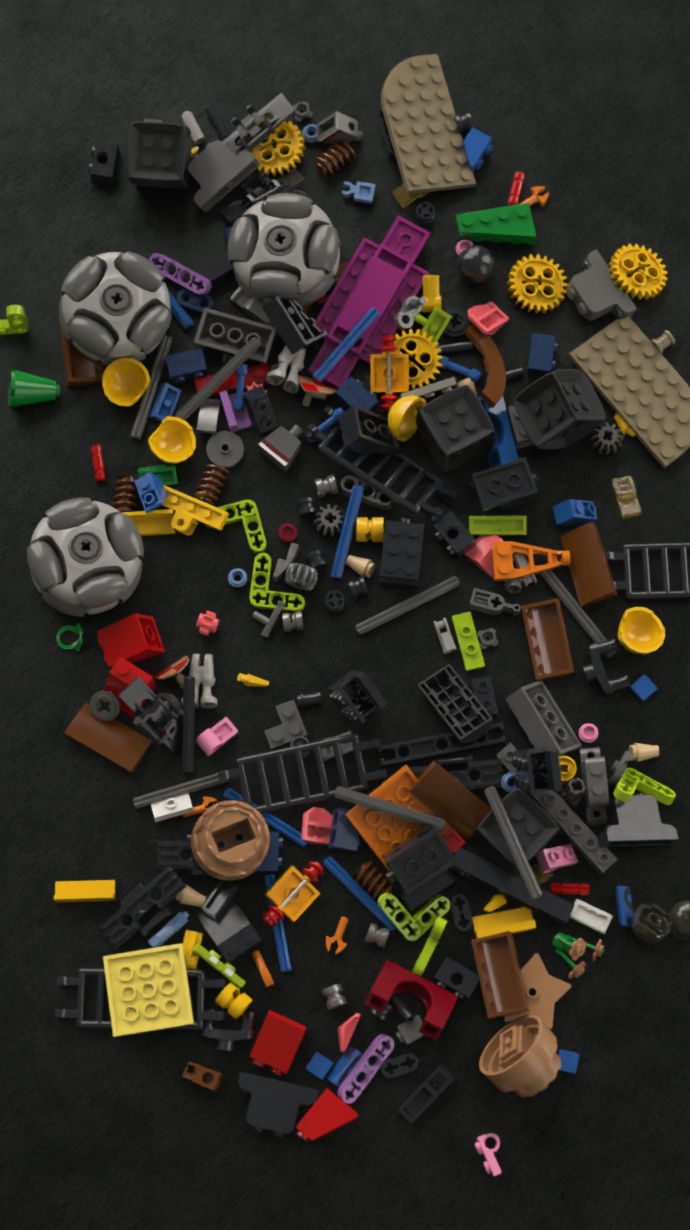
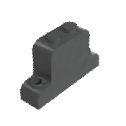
M216 140L209 143L205 150L199 155L194 156L188 165L189 172L201 185L200 190L194 196L195 202L206 213L261 164L249 151H244L238 156H234L222 141Z
M598 250L590 252L582 264L584 271L573 276L567 286L568 297L573 300L579 313L589 321L610 312L617 319L620 317L631 318L637 308L629 296L625 295V290H619L620 284L614 285L616 279L611 278L613 273L609 272L610 268Z
M599 747L579 749L581 779L586 787L583 795L586 826H606V807L609 804L605 758L600 756ZM591 753L594 755V758H587V755ZM598 811L600 817L595 818L593 812Z

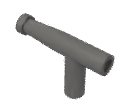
M280 600L277 602L278 604L270 618L257 611L252 615V618L266 625L262 635L267 638L283 606L286 604Z

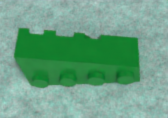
M529 203L456 215L455 225L459 241L535 244L536 234Z

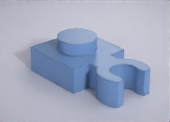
M357 181V186H353L351 182H344V187L350 190L342 191L343 197L354 196V201L372 204L375 184Z

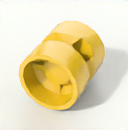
M357 517L356 542H367L369 539L372 542H383V517H373L371 520L367 517Z
M559 756L563 786L569 784L570 780L574 778L577 768L573 759L567 756Z
M230 982L215 1000L223 1009L227 1008L228 1013L236 1020L253 1001L245 993L241 994L240 988L233 982Z

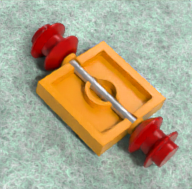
M383 335V339H379L383 342V346L380 349L387 352L385 354H370L371 392H386L388 395L380 397V399L384 400V405L380 407H384V411H390L395 400L399 399L396 395L391 394L409 391V354H393L391 351L398 349L395 346V341L398 339H394V335Z
M309 861L310 867L302 869L304 876L294 866H290L266 892L265 895L275 905H269V912L262 913L264 916L263 921L268 926L272 927L273 925L277 927L276 921L278 919L283 920V914L291 922H295L318 897L320 893L310 883V881L318 882L317 876L324 875L323 867L315 861L313 863Z

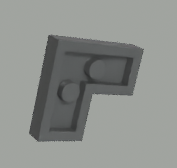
M294 699L276 706L282 724L264 731L271 750L291 743L295 737L308 736Z

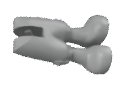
M285 345L282 353L278 355L280 365L277 369L267 374V382L271 385H280L284 381L287 367L290 365L291 369L288 377L285 379L283 388L289 393H297L300 388L298 372L304 368L303 361L306 349L292 355Z
M193 654L189 676L195 677V708L199 707L200 684L203 687L200 706L202 708H214L217 706V698L211 694V688L216 681L214 677L213 654H205L204 666H200V654Z

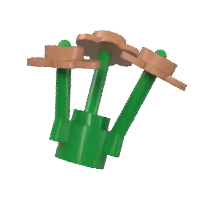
M559 932L552 942V946L557 948L555 952L561 955L573 968L569 973L570 979L574 976L576 978L581 976L585 971L586 963L583 961L576 966L564 951L568 952L570 950L569 955L573 960H577L579 956L584 954L585 947L595 951L593 954L594 961L597 956L601 957L602 953H604L602 939L599 940L596 946H593L583 941L582 938L575 939L568 934L565 935Z

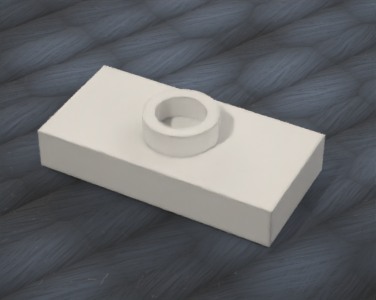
M189 793L151 804L155 822L193 812Z
M576 899L569 918L605 934L613 916Z

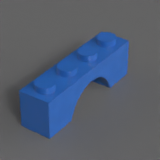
M503 395L494 408L479 397L478 399L487 412L496 432L494 447L487 453L490 468L518 460Z

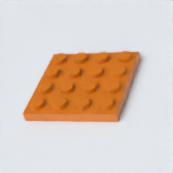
M407 765L368 795L440 818L408 791L417 781V778ZM356 805L345 814L388 871L390 869L382 856L427 827L361 805ZM446 822L444 829L438 830V832L443 836L453 827Z

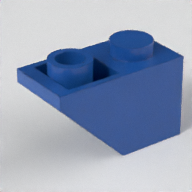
M472 127L463 142V149L469 169L474 173L475 169H480L484 155H488L491 151L492 137Z
M149 472L134 481L146 513L163 505L167 494L160 478Z
M569 499L553 506L557 525L571 526L597 520L596 508L592 501Z

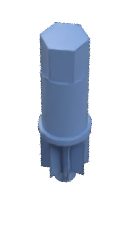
M186 911L183 914L179 912L172 920H169L160 931L148 940L153 948L160 947L176 931L178 932L188 922V913Z

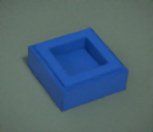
M645 674L630 686V689L642 702L658 689Z
M559 1049L558 1056L561 1058V1068L559 1070L576 1074L579 1053Z
M316 1051L305 1069L323 1080L333 1062Z

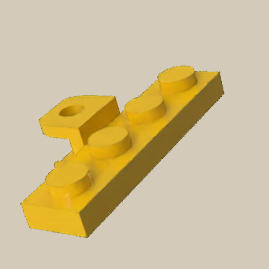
M164 485L167 496L162 506L176 511L172 518L171 526L178 532L190 536L194 532L198 521L222 531L229 516L228 512Z

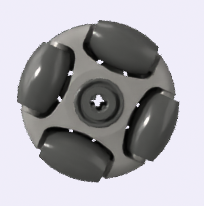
M278 193L268 196L267 200L256 203L241 218L236 219L229 234L227 253L229 263L233 265L236 281L250 298L258 302L262 298L264 303H268L276 296L282 295L284 296L283 299L294 298L301 307H304L320 299L335 282L333 277L336 275L339 266L341 241L337 230L332 225L328 216L321 208L314 205L312 199L294 193Z
M127 251L125 254L123 252H107L93 257L87 256L78 262L65 278L60 291L63 296H61L59 303V319L62 331L68 342H73V345L87 357L95 361L100 360V364L103 366H108L114 360L121 358H133L139 362L145 360L146 354L151 353L158 346L171 324L172 310L166 283L163 282L165 279L164 275L151 261L130 251Z
M85 497L62 501L45 512L46 517L42 518L32 535L30 545L27 548L28 567L36 588L42 593L41 598L55 610L76 617H85L87 613L89 615L101 613L118 604H123L135 591L140 581L143 565L141 559L144 557L142 538L132 519L127 514H122L110 505L98 501L92 502L90 498Z

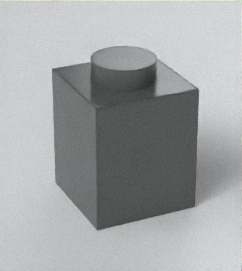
M419 1015L415 1016L412 1023L404 1022L397 1026L398 1032H396V1035L401 1043L405 1042L406 1046L425 1036L419 1032L423 1023Z

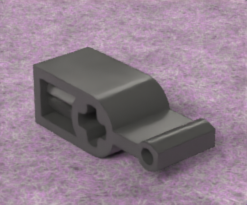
M239 286L230 297V300L241 307L246 314L258 323L272 326L270 319L262 308L267 303H264L262 298L259 302L250 298Z
M477 588L473 590L469 605L471 610L491 615H499L502 611L512 613L513 616H518L521 608L519 604L505 603L504 598L499 594ZM494 602H498L497 608L493 607Z

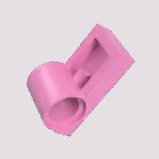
M225 717L214 727L201 733L197 737L196 742L209 757L239 732L230 720Z
M571 844L544 849L536 854L542 873H548L578 862Z
M484 1134L476 1138L478 1142L475 1143L478 1153L480 1155L483 1154L486 1159L483 1164L487 1173H492L493 1176L502 1173L493 1154L500 1146L499 1138L495 1134ZM488 1137L495 1140L496 1146L494 1149H488L485 1146V1140Z

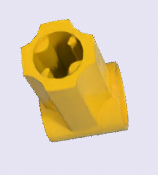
M439 275L423 276L422 297L426 298V303L422 305V312H432L435 306L441 309Z
M186 930L183 941L186 969L196 970L199 955L193 951V947L196 943L201 945L203 934Z

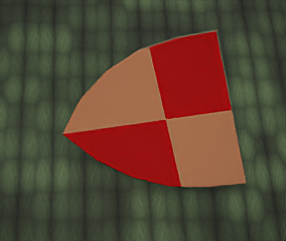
M298 375L299 383L303 390L306 391L302 402L304 406L310 405L312 397L325 400L327 395L335 394L337 388L325 382H318L314 378Z
M184 656L155 675L154 678L162 680L173 676L180 688L183 689L184 676L180 672L188 664V656Z

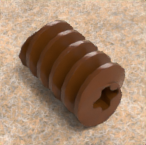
M339 140L337 144L332 145V149L329 148L326 150V153L323 152L320 157H316L315 164L323 178L327 179L326 172L332 175V168L338 171L339 167L337 164L345 166L343 160L345 159L347 162H350L349 155L353 158H356V155L350 145L343 140Z
M206 465V471L203 472V478L197 487L198 492H195L194 497L215 507L216 505L211 501H218L214 494L221 493L217 487L223 488L224 485L220 480L226 481L227 478L222 474H229V471L218 465Z
M117 475L118 481L116 486L118 488L115 489L116 495L113 498L115 502L112 504V507L121 513L136 512L131 509V507L137 506L132 500L138 499V496L133 495V493L138 492L137 488L134 487L136 486L135 478L130 475Z
M370 861L361 865L351 877L358 876L356 879L357 883L364 881L361 887L363 889L369 887L368 894L375 892L373 899L376 900L384 893L391 894L394 884L387 886L388 878L381 880L383 873L381 872L376 875L377 867L370 869L372 864Z

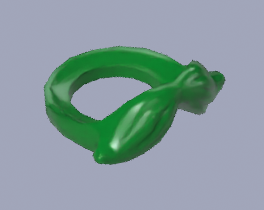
M77 623L76 626H63L59 629L56 639L62 649L80 651L83 644V630L80 623ZM65 631H71L80 635L77 642L68 646L62 644L60 637Z

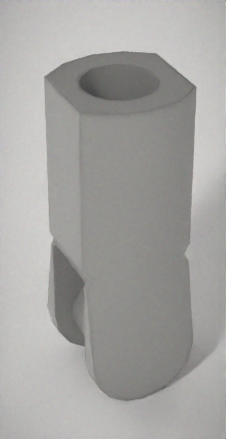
M189 111L184 112L182 119L185 126H188L191 130V138L194 144L203 143L205 137L196 123L193 114Z
M515 553L512 555L517 569L526 567L529 564L525 554ZM534 574L522 577L525 587L529 583H537Z
M446 618L439 622L433 621L444 654L454 652L456 646ZM446 628L447 632L440 633L439 629Z

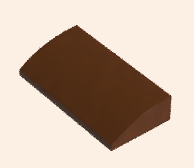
M61 328L66 386L102 383L105 369L100 364V360L95 361L80 352L73 345V342H68Z
M590 522L561 536L563 550L570 552L569 570L580 607L583 608L617 596L597 526Z
M559 598L521 606L536 680L575 675Z
M88 703L84 704L65 731V735L130 774L134 773L152 743V740L116 719L103 721L96 718L91 712L90 704Z
M435 761L428 766L408 790L466 839L473 835L475 828L480 825L482 820L492 810V808Z
M506 931L471 940L488 1019L530 1011L512 932Z

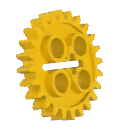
M284 121L275 128V134L272 133L266 138L268 139L266 143H260L253 149L251 154L261 164L257 167L260 173L265 170L266 176L270 172H272L274 177L277 172L282 176L283 170L289 173L290 166L296 168L294 163L301 162L298 156H304L301 150L305 149L304 144H302L305 140L301 137L302 133L298 131L297 125L293 126L291 121L287 124ZM286 134L284 138L279 139L281 135ZM285 151H290L287 155H282ZM267 156H272L269 160H265Z
M628 244L627 247L623 245L621 249L614 253L609 263L611 266L609 272L613 273L611 278L616 279L614 285L620 284L619 290H626L625 295L630 292L632 298L638 295L639 300L643 296L648 300L650 296L654 298L656 294L658 295L665 287V282L668 278L665 277L667 271L663 269L666 265H661L662 259L656 258L657 253L652 255L651 249L646 251L644 245L640 249L638 244H635L634 247Z
M531 254L528 259L524 256L521 261L518 260L516 262V266L512 267V272L508 275L511 279L507 282V284L512 286H510L508 291H514L511 298L517 297L516 304L523 303L522 309L528 306V312L534 308L536 314L540 309L545 313L547 308L552 311L554 306L558 307L564 299L563 296L567 293L565 288L568 286L564 281L567 277L561 276L564 270L557 269L559 264L553 265L554 259L548 262L547 256L540 259L539 254L534 259ZM525 272L530 273L532 277L527 276ZM543 274H547L550 278H546ZM525 289L530 290L532 294H528ZM543 291H547L550 296L544 294Z
M412 329L409 330V334H406L403 330L401 337L395 334L396 339H398L395 341V346L398 349L391 352L393 354H403L400 351L403 348L425 368V371H422L413 362L409 364V371L413 368L418 369L416 377H409V386L412 385L414 390L416 385H419L420 388L423 387L424 382L430 385V378L436 380L433 376L434 373L440 374L437 367L443 366L438 362L443 359V356L438 355L442 350L440 348L435 349L438 346V342L431 343L434 339L433 336L427 339V332H424L421 336L419 329L415 334H413ZM410 342H415L417 344V347L414 351H409L407 349V346ZM425 354L431 357L428 363L421 362V357Z

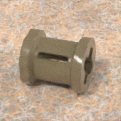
M665 330L663 335L656 340L652 339L650 342L661 354L669 345L675 344V339L669 331Z

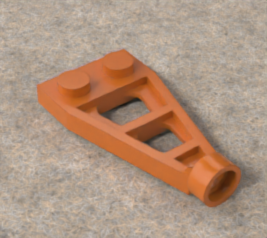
M512 541L491 543L494 581L522 578L570 565L569 551H556ZM517 552L527 555L529 564L523 568H514L512 554ZM533 555H546L547 564L535 566Z

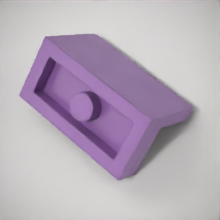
M227 390L219 392L230 432L251 427L252 423L246 404L243 411L233 410V400H236V393L228 395Z

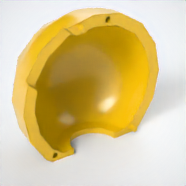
M133 358L114 360L103 373L102 386L105 395L111 402L119 406L134 405L150 385L148 370L141 362Z
M414 395L405 396L392 405L388 413V427L396 439L405 442L415 434L418 429L416 425L417 406H424L426 402L424 398Z
M165 417L157 430L148 439L151 452L157 459L165 463L177 464L185 461L193 454L196 447L193 428L186 421L178 417Z
M633 607L625 611L618 629L619 642L625 649L634 654L645 655L656 651L663 644L665 627H663L660 619L653 611L645 607Z

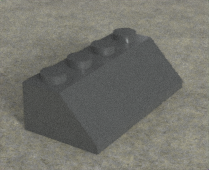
M204 308L194 344L236 355L255 337L260 341L261 346L248 359L266 363L272 353L277 330L273 326Z
M542 680L519 688L505 699L535 748L547 747L557 750L558 756H566L582 746Z

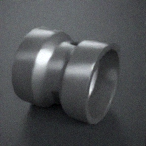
M334 475L327 476L324 481L321 478L315 479L319 498L325 497L327 492L332 495L338 493Z
M296 611L294 614L282 613L284 632H290L292 629L303 630L301 611Z
M371 923L365 942L371 944L375 941L378 947L384 948L390 929L380 928L379 930L376 924Z
M340 984L322 990L323 996L328 998L326 1003L328 1010L347 1003L345 997L340 994L342 991Z

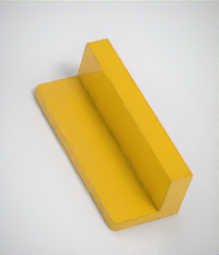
M173 509L153 510L149 513L145 511L122 513L127 514L132 519L141 536L175 534V528L171 526L174 516Z
M115 880L55 882L54 900L55 902L115 901Z
M525 907L472 918L476 939L506 931L516 934L536 929V923L533 920L531 910Z

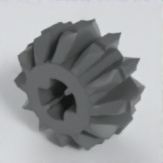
M606 422L604 427L599 425L597 429L593 430L592 434L594 436H591V441L595 442L593 448L599 447V453L605 450V454L608 455L610 450L615 453L617 448L621 447L622 443L620 441L623 440V436L619 435L621 429L615 430V424L609 427L608 422ZM604 436H606V438L609 437L610 441H608V439L604 440Z
M327 504L326 510L320 507L321 513L316 512L315 514L317 519L314 520V524L318 525L317 531L323 530L324 536L328 532H330L331 537L334 536V531L338 534L341 533L340 528L343 527L345 516H342L344 514L343 509L337 511V505L331 509L330 504ZM328 518H332L333 523H329Z
M292 563L286 570L285 581L294 588L305 591L312 590L316 585L318 572L303 563Z

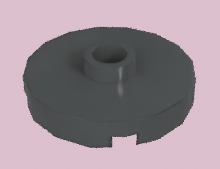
M222 431L214 434L209 439L206 451L208 459L214 465L227 469L234 467L241 461L244 454V446L238 435L233 432ZM224 446L229 448L227 451L222 450Z
M626 750L620 761H615L611 768L613 774L608 785L616 787V784H618L626 770L627 763L632 758L633 754Z

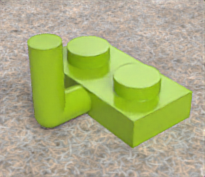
M435 306L428 319L418 313L415 315L414 320L423 325L420 335L422 336L424 332H427V339L433 336L434 339L431 343L438 341L452 316Z

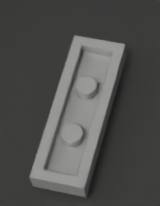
M452 377L399 395V398L414 395L418 397L424 396V399L435 396L434 392L442 391V393L453 390L452 387L456 385V381Z

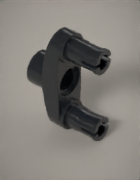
M614 638L599 644L597 642L590 644L592 663L583 666L588 683L598 680L607 696L614 694V691L631 686L629 681L621 683L628 680L627 674L610 680L605 673L600 657H602V654L618 650L617 645L608 647V645L616 643Z
M204 1009V1012H216V1010ZM243 1012L242 1027L239 1031L214 1028V1021H204V1027L199 1031V1036L217 1041L216 1051L234 1053L235 1043L254 1040L255 1031H253L255 1013Z

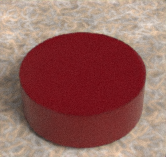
M289 523L283 524L278 531L280 540L287 544L294 542L298 535L296 527Z

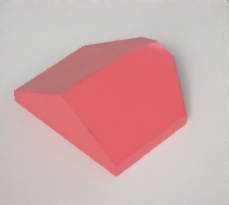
M493 302L474 306L468 310V319L485 335H493L509 320Z
M480 535L476 539V545L464 555L488 576L493 578L491 543L504 541L497 535Z
M312 807L303 814L301 840L311 844L329 845L333 815L325 809Z
M358 1013L338 1027L340 1052L343 1054L360 1019V1014Z

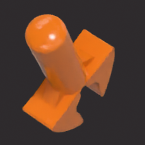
M533 187L530 191L532 196L520 204L529 203V206L534 203H540L541 206H544L549 192L544 196H538L539 193L544 191L545 187Z
M203 797L204 802L202 805L193 807V812L183 814V817L186 818L204 813L210 803L218 801L212 797Z
M341 917L333 937L326 936L328 952L331 944L337 940L338 948L335 955L340 953L347 945V943L342 941V936L348 923L346 917Z
M254 951L252 956L266 987L274 984L260 952Z

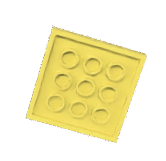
M182 943L103 956L113 1037L194 1024Z

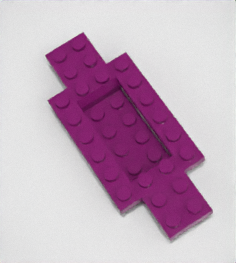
M397 216L382 244L378 245L365 237L363 238L314 323L321 331L325 330L328 334L322 338L325 342L309 368L308 373L313 375L373 307L380 312L378 318L327 374L323 381L339 388L348 379L359 359L370 365V354H383L385 352L380 349L383 346V342L379 339H383V335L395 334L398 328L394 323V317L401 310L403 301L410 296H417L423 285V276L429 275V272L416 266L414 262L429 238L430 232Z

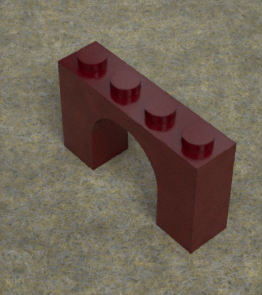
M386 960L364 1004L383 1013L389 999L397 993H409L418 997L426 1008V1017L419 1032L437 1041L458 996Z

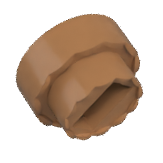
M232 800L223 801L208 808L196 822L191 836V848L198 865L209 875L229 881L245 878L255 872L262 864L270 842L269 829L263 816L249 804ZM236 835H241L242 841H237ZM217 843H224V848H218Z
M525 1015L504 1026L489 1041L480 1058V1070L503 1092L515 1091L523 1098L534 1096L538 1091L544 1090L549 1082L556 1078L557 1071L561 1068V1058L556 1053L557 1038L539 1016Z

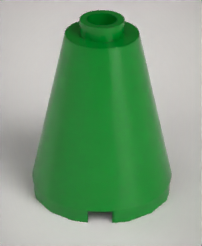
M10 370L9 407L52 401L56 399V396H59L60 385H56V381L18 370Z

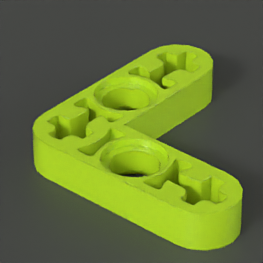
M20 305L7 306V319L0 320V335L28 332V320L24 308Z
M243 500L217 507L224 511L228 509L235 511V516L227 518L224 525L243 521L249 547L253 553L260 554L265 551L266 539L255 502ZM246 505L252 508L250 513L244 510ZM237 507H240L241 516H238ZM255 522L259 527L256 531H250L248 524ZM258 535L259 542L263 543L261 548L253 546L255 544L254 536Z
M266 553L258 554L255 557L250 590L251 605L258 609L274 610L276 606L272 604V599L278 596L286 603L287 597L289 598L288 602H295V599H299V603L302 604L295 608L294 604L288 603V607L283 606L281 611L292 613L302 611L305 607V600L301 595L268 591L272 566L271 557ZM262 558H265L266 562H268L264 565V572L260 571L261 564L258 562ZM258 576L266 578L264 585L256 584L255 580ZM261 595L262 599H267L266 595H269V605H266V600H260L259 603H256V600L253 598Z
M626 768L613 792L614 796L623 802H628L631 799L635 789L646 795H652L657 801L665 805H671L676 797L675 792L632 768Z
M384 893L378 899V906L406 939L415 941L435 924L438 917L441 918L450 909V901L443 895H435L411 916L396 897L390 893ZM386 899L390 900V904L394 907L393 910L386 905ZM438 901H442V908L438 907ZM430 908H433L436 914H434V912H432ZM398 912H403V920L400 922H396V914ZM429 913L430 920L423 923L421 921L422 915ZM406 924L413 928L414 933L412 935L405 927Z
M440 917L437 918L412 973L420 977L422 976L447 924L446 920Z

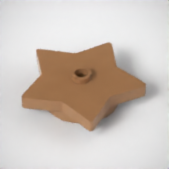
M536 953L521 969L530 1011L504 1016V1022H511L525 1015H537L551 1029L553 1026L554 1003L571 988V985L550 976L539 954ZM530 989L536 990L535 996L529 995Z

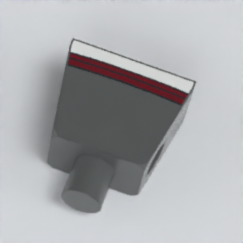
M337 111L317 124L318 142L334 145L339 140H343L348 144L353 140L361 141L363 136L362 131L358 130L356 119Z
M294 425L289 431L280 426L258 444V450L286 472L302 447L301 441L297 438L303 433V430L297 425Z

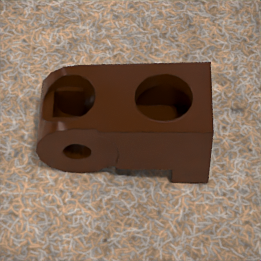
M188 1061L182 1077L217 1092L224 1075Z

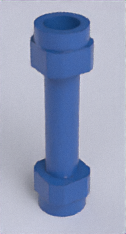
M443 356L442 360L438 361L443 365L439 368L443 370L448 368L469 377L471 381H479L482 372H479L477 369L473 368L470 370L450 362L449 358Z
M242 364L235 371L237 387L236 400H233V410L243 411L245 408V400H243L245 375H247V365Z
M341 407L332 412L333 415L317 427L319 431L323 433L337 421L340 422L339 416L345 411ZM307 439L311 444L313 442H316L314 440Z

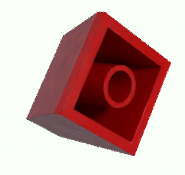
M135 613L97 631L98 643L103 649L104 660L108 667H113L119 657L132 664L165 652L154 617Z
M119 657L108 674L104 691H111L114 696H117L119 703H121L120 710L135 719L137 715L119 695L137 676L152 691H154L156 685L151 675ZM144 699L141 702V708L144 706L148 699Z
M269 1010L250 1054V1058L253 1059L252 1063L263 1067L265 1064L271 1067V1072L280 1076L282 1073L287 1074L307 1028Z
M326 1089L296 1126V1129L299 1130L297 1135L306 1142L308 1139L314 1141L355 1120L359 1114L329 1089Z

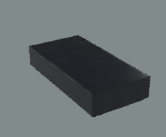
M220 880L200 909L201 912L218 920L239 890L238 885L228 880Z

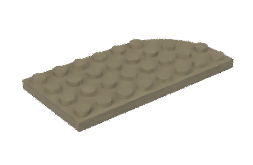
M438 54L415 56L400 62L392 69L384 82L381 93V105L406 194L474 187L476 184L473 172L468 166L463 149L462 135L458 132V125L455 122L454 116L456 115Z
M630 317L618 318L569 353L568 357L586 375L590 383L629 426L663 468H666L685 453L690 446V387L663 355L658 352L657 348Z

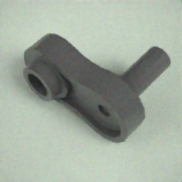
M410 296L403 301L401 310L394 317V323L398 329L406 330L413 325L415 315L421 311L422 305L426 303V298Z

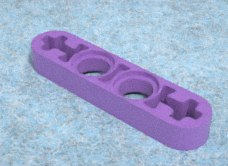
M155 253L150 256L149 261L169 279L197 294L205 295L211 290L210 281L200 274L163 254ZM156 259H159V261L161 263H164L165 265H158ZM172 265L176 267V272L173 275L169 272V268ZM186 273H189L191 276L188 283L184 282V275ZM195 282L202 283L204 288L201 289V287L195 284Z
M380 1034L374 1039L340 1085L337 1094L342 1101L352 1103L358 1098L393 1050L394 1041L391 1037ZM382 1041H385L386 1047H383ZM375 1055L376 1062L373 1065H368L369 1057ZM359 1072H363V1080L357 1082L356 1075ZM346 1090L351 1093L349 1096L345 1094Z

